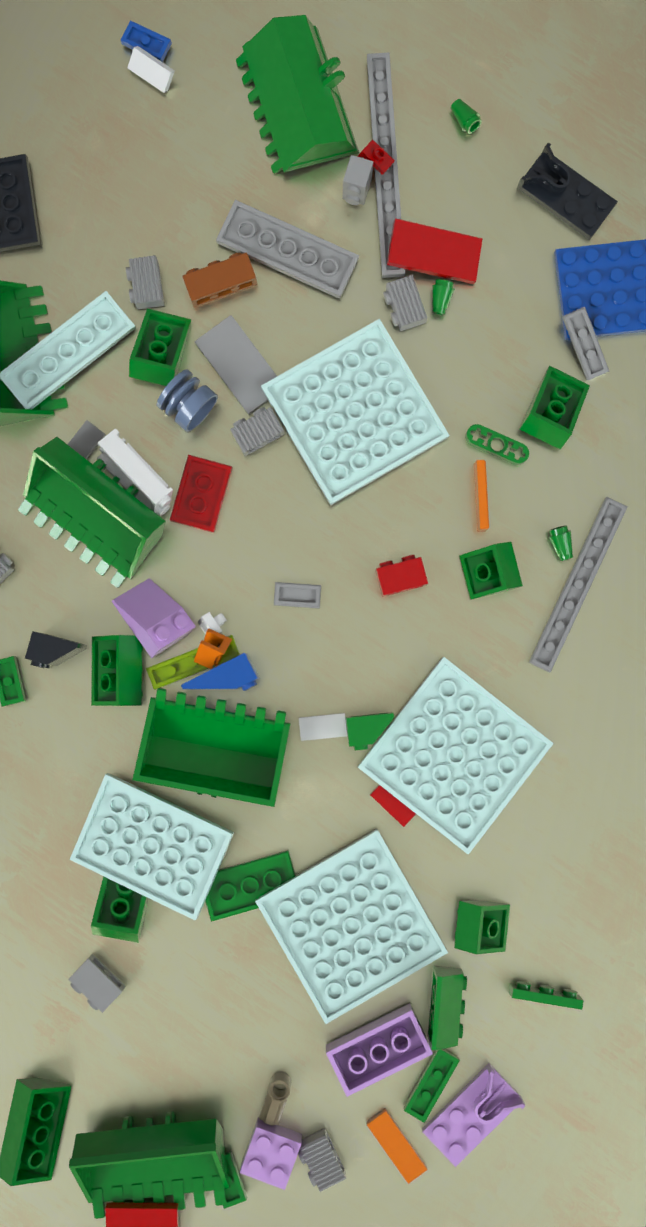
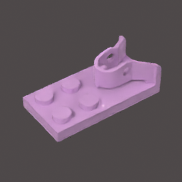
M488 1063L422 1128V1132L456 1167L514 1109L520 1107L523 1109L525 1103L516 1090Z

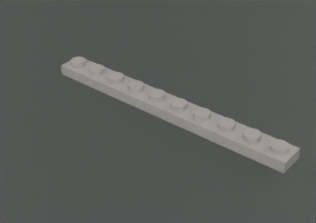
M390 53L367 54L372 139L395 160L383 175L374 168L382 278L404 277L405 269L387 265L393 222L395 218L401 220Z

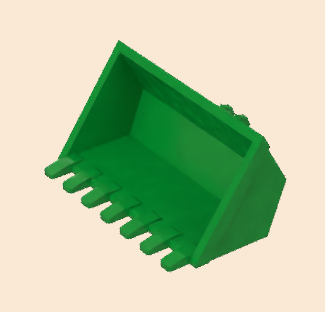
M306 15L272 18L250 41H247L242 46L244 52L236 59L238 67H243L248 63L250 69L242 76L243 84L248 85L253 81L255 84V88L248 94L249 102L253 103L258 99L261 102V106L253 113L255 120H260L263 117H266L267 124L259 130L261 138H266L270 134L273 138V141L265 147L267 155L271 156L277 152L279 157L271 165L272 172L278 173L281 170L288 172L360 153L337 87L344 80L345 74L342 70L333 73L341 64L340 59L332 57L328 60L319 30L316 26H313Z
M158 688L156 698L151 697L132 780L197 792L199 795L208 794L214 798L218 796L275 807L291 724L285 722L286 712L278 710L275 720L265 719L266 708L257 707L256 715L249 716L245 715L246 704L237 703L236 712L225 711V700L218 699L216 709L206 707L207 698L205 696L198 695L196 705L186 704V693L177 692L175 702L166 700V689Z

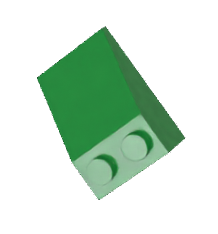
M147 308L129 359V377L167 386L179 373L191 319Z
M549 365L519 430L561 450L572 435L590 385Z
M103 876L91 922L92 935L139 943L148 898Z

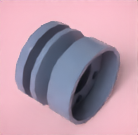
M188 369L180 372L167 384L156 404L160 410H165L167 416H173L177 413L175 422L186 432H190L204 420L218 399V395L207 385L198 388L199 378L193 377L192 372Z

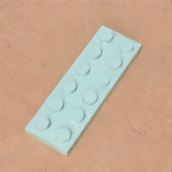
M105 291L1 371L0 379L25 409H33L131 333L136 327L108 292Z

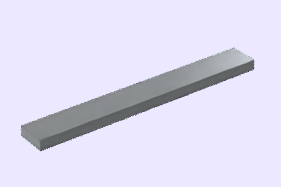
M609 497L604 499L528 663L549 673L552 671L628 506Z

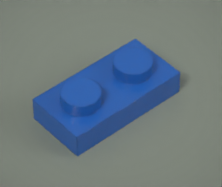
M131 20L121 38L122 45L132 50L134 47L139 46L161 62L164 61L172 45L171 39Z

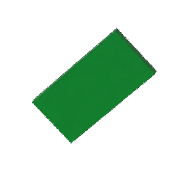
M289 850L218 870L205 900L211 922L258 909L259 907L255 899L295 877Z

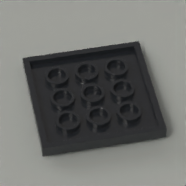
M26 154L0 158V252L41 245L28 157Z

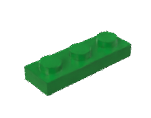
M517 981V984L510 983L508 993L514 999L583 1009L584 1000L577 994V991L571 989H563V992L554 991L553 987L547 985H540V988L531 987L530 983Z
M445 1049L436 1050L403 1108L404 1111L425 1123L460 1061L459 1057Z

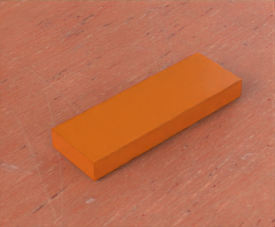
M476 460L474 463L477 532H485L489 528L486 461Z
M386 1108L366 1122L370 1131L408 1184L427 1171V1166Z

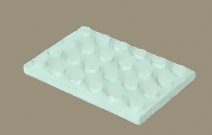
M107 773L103 778L70 860L180 914L197 920L234 832Z

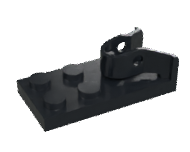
M547 143L541 155L526 175L520 179L517 189L590 240L618 201L555 157L550 148L551 144Z

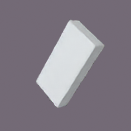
M139 46L133 48L127 68L163 93L167 92L175 70Z
M345 713L299 718L301 741L347 736Z

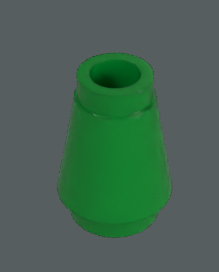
M461 99L453 102L450 109L453 111L461 129L468 134L475 132L482 124L480 114Z
M436 279L435 284L432 285V313L445 315L455 290L453 282Z
M567 525L549 530L550 536L548 537L559 560L563 561L573 558L571 530H568Z

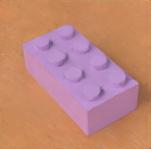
M410 1003L326 1044V1055L347 1097L433 1054L429 1041Z

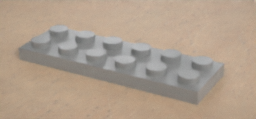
M237 200L234 201L216 239L217 244L237 253L243 254L247 252L249 258L339 299L359 259V255Z

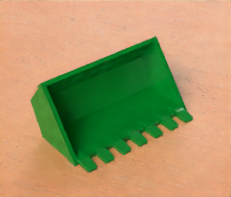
M0 280V372L38 344V336L52 333L50 323L35 325L34 317L48 314L47 306L45 304L31 306L30 299L44 295L42 286L27 287V284ZM0 379V426L41 417L55 416L54 411L68 408L66 398L52 400L50 395L33 409H25ZM64 385L56 391L64 389Z
M55 437L33 451L23 496L26 498L18 508V511L26 516L34 505L38 507L40 512L34 519V523L40 528L51 517L56 523L50 530L49 535L57 540L65 529L70 532L71 535L64 544V547L72 552L80 541L84 543L87 547L81 554L80 559L87 564L97 553L102 559L95 568V571L103 576L112 565L118 571L110 582L118 588L126 577L131 579L134 576L138 567L160 540L166 521L135 498L139 493L137 486L133 484L125 490L118 484L120 478L115 475L111 479L103 473L106 469L105 461L98 459L92 464L60 438Z
M172 1111L166 1113L165 1124L153 1125V1118H146V1126L134 1127L133 1116H127L123 1118L122 1129L76 1134L72 1158L69 1160V1168L88 1203L93 1205L95 1219L105 1217L104 1202L125 1203V1200L133 1199V1203H145V1198L153 1197L154 1203H165L166 1195H173L174 1203H178V1210H183L186 1208L185 1193H193L195 1207L202 1208L206 1206L205 1191L214 1190L215 1205L220 1206L222 1205L220 1197H226L225 1188H230L225 1160L223 1128L217 1118L176 1123V1115ZM208 1161H215L214 1166L217 1175H212Z

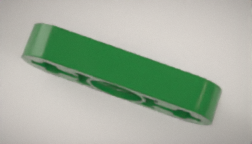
M474 424L466 432L465 438L469 445L513 465H521L529 457V449L525 444L482 425ZM478 430L481 437L486 439L487 434L491 435V437L488 439L486 446L482 444L485 440L478 438L477 441H474L473 435L470 432L475 433ZM500 439L504 445L503 449L500 451L493 450L491 441ZM508 443L512 445L510 447L512 451L521 449V454L524 455V458L520 457L517 460L514 458L515 454L510 451L507 455H504L503 453L507 450Z

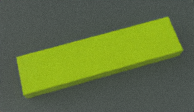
M233 635L227 636L232 641L218 665L240 655ZM198 648L146 668L153 689L156 690L209 669L194 662Z

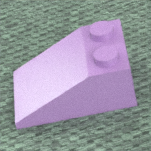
M150 578L111 601L151 658L188 636L196 627L184 609Z

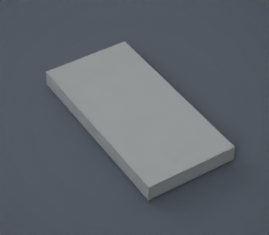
M232 315L194 341L248 415L268 402L261 389V385L274 379L277 375Z

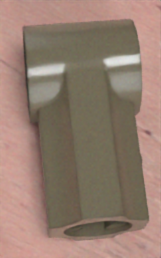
M278 1072L271 1078L259 1117L266 1124L273 1126L280 1123L287 1098L290 1095L291 1079L288 1074ZM277 1083H282L286 1086V1088L284 1090H278L275 1088L274 1085Z

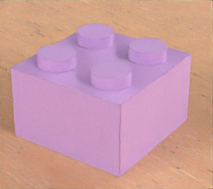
M258 1117L241 1163L240 1173L285 1190L302 1144V1134L280 1125L272 1126L266 1124Z

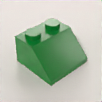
M512 542L493 544L459 555L471 600L523 586Z
M394 713L345 717L349 747L353 746L354 751L368 749V745L374 744L394 719Z
M479 900L459 901L454 948L476 955L505 952L510 904Z

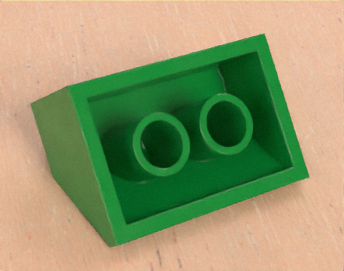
M135 635L92 636L91 706H142L143 646Z
M433 966L427 1035L431 1050L458 1046V1038L463 1037V1024L460 1023V1014L464 1015L465 1000H462V990L466 991L467 976H464L461 968Z

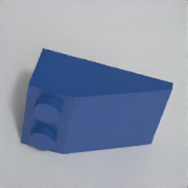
M243 653L185 682L181 687L182 689L242 688L243 691H246L256 686V680L260 678L248 654Z

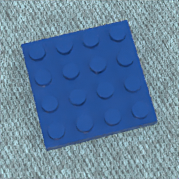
M646 239L555 250L554 255L562 316L585 307L596 337L646 332ZM563 321L565 340H571Z

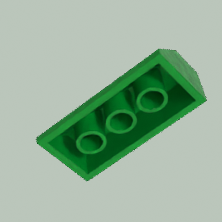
M37 1077L16 1079L0 1154V1178L8 1185L17 1186L52 1180L71 1085Z

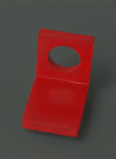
M373 139L357 156L373 161V167L382 175L395 162Z

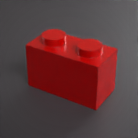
M409 555L401 558L402 562L393 564L392 560L380 563V568H376L375 572L382 597L427 586L428 580L422 558H415V555Z

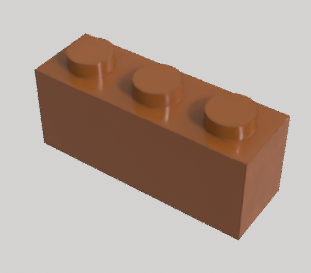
M247 252L232 254L227 260L221 262L216 260L209 263L205 268H193L187 271L185 275H182L194 308L257 285V279Z

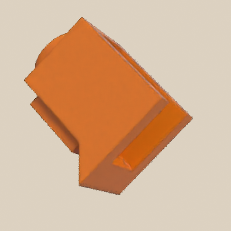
M208 628L204 641L200 642L194 662L209 669H212L214 666L217 667L232 639Z

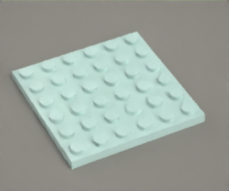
M380 319L261 385L265 396L330 505L450 436Z
M442 657L357 767L469 855L554 743L448 659Z
M378 829L255 899L256 904L325 1024L448 953Z

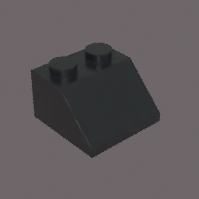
M32 631L25 659L32 660L31 665L50 669V665L58 666L86 650L87 645Z

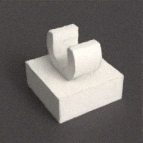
M208 612L198 620V624L205 635L208 628L221 633L220 626L227 620L222 613L213 618L211 613Z

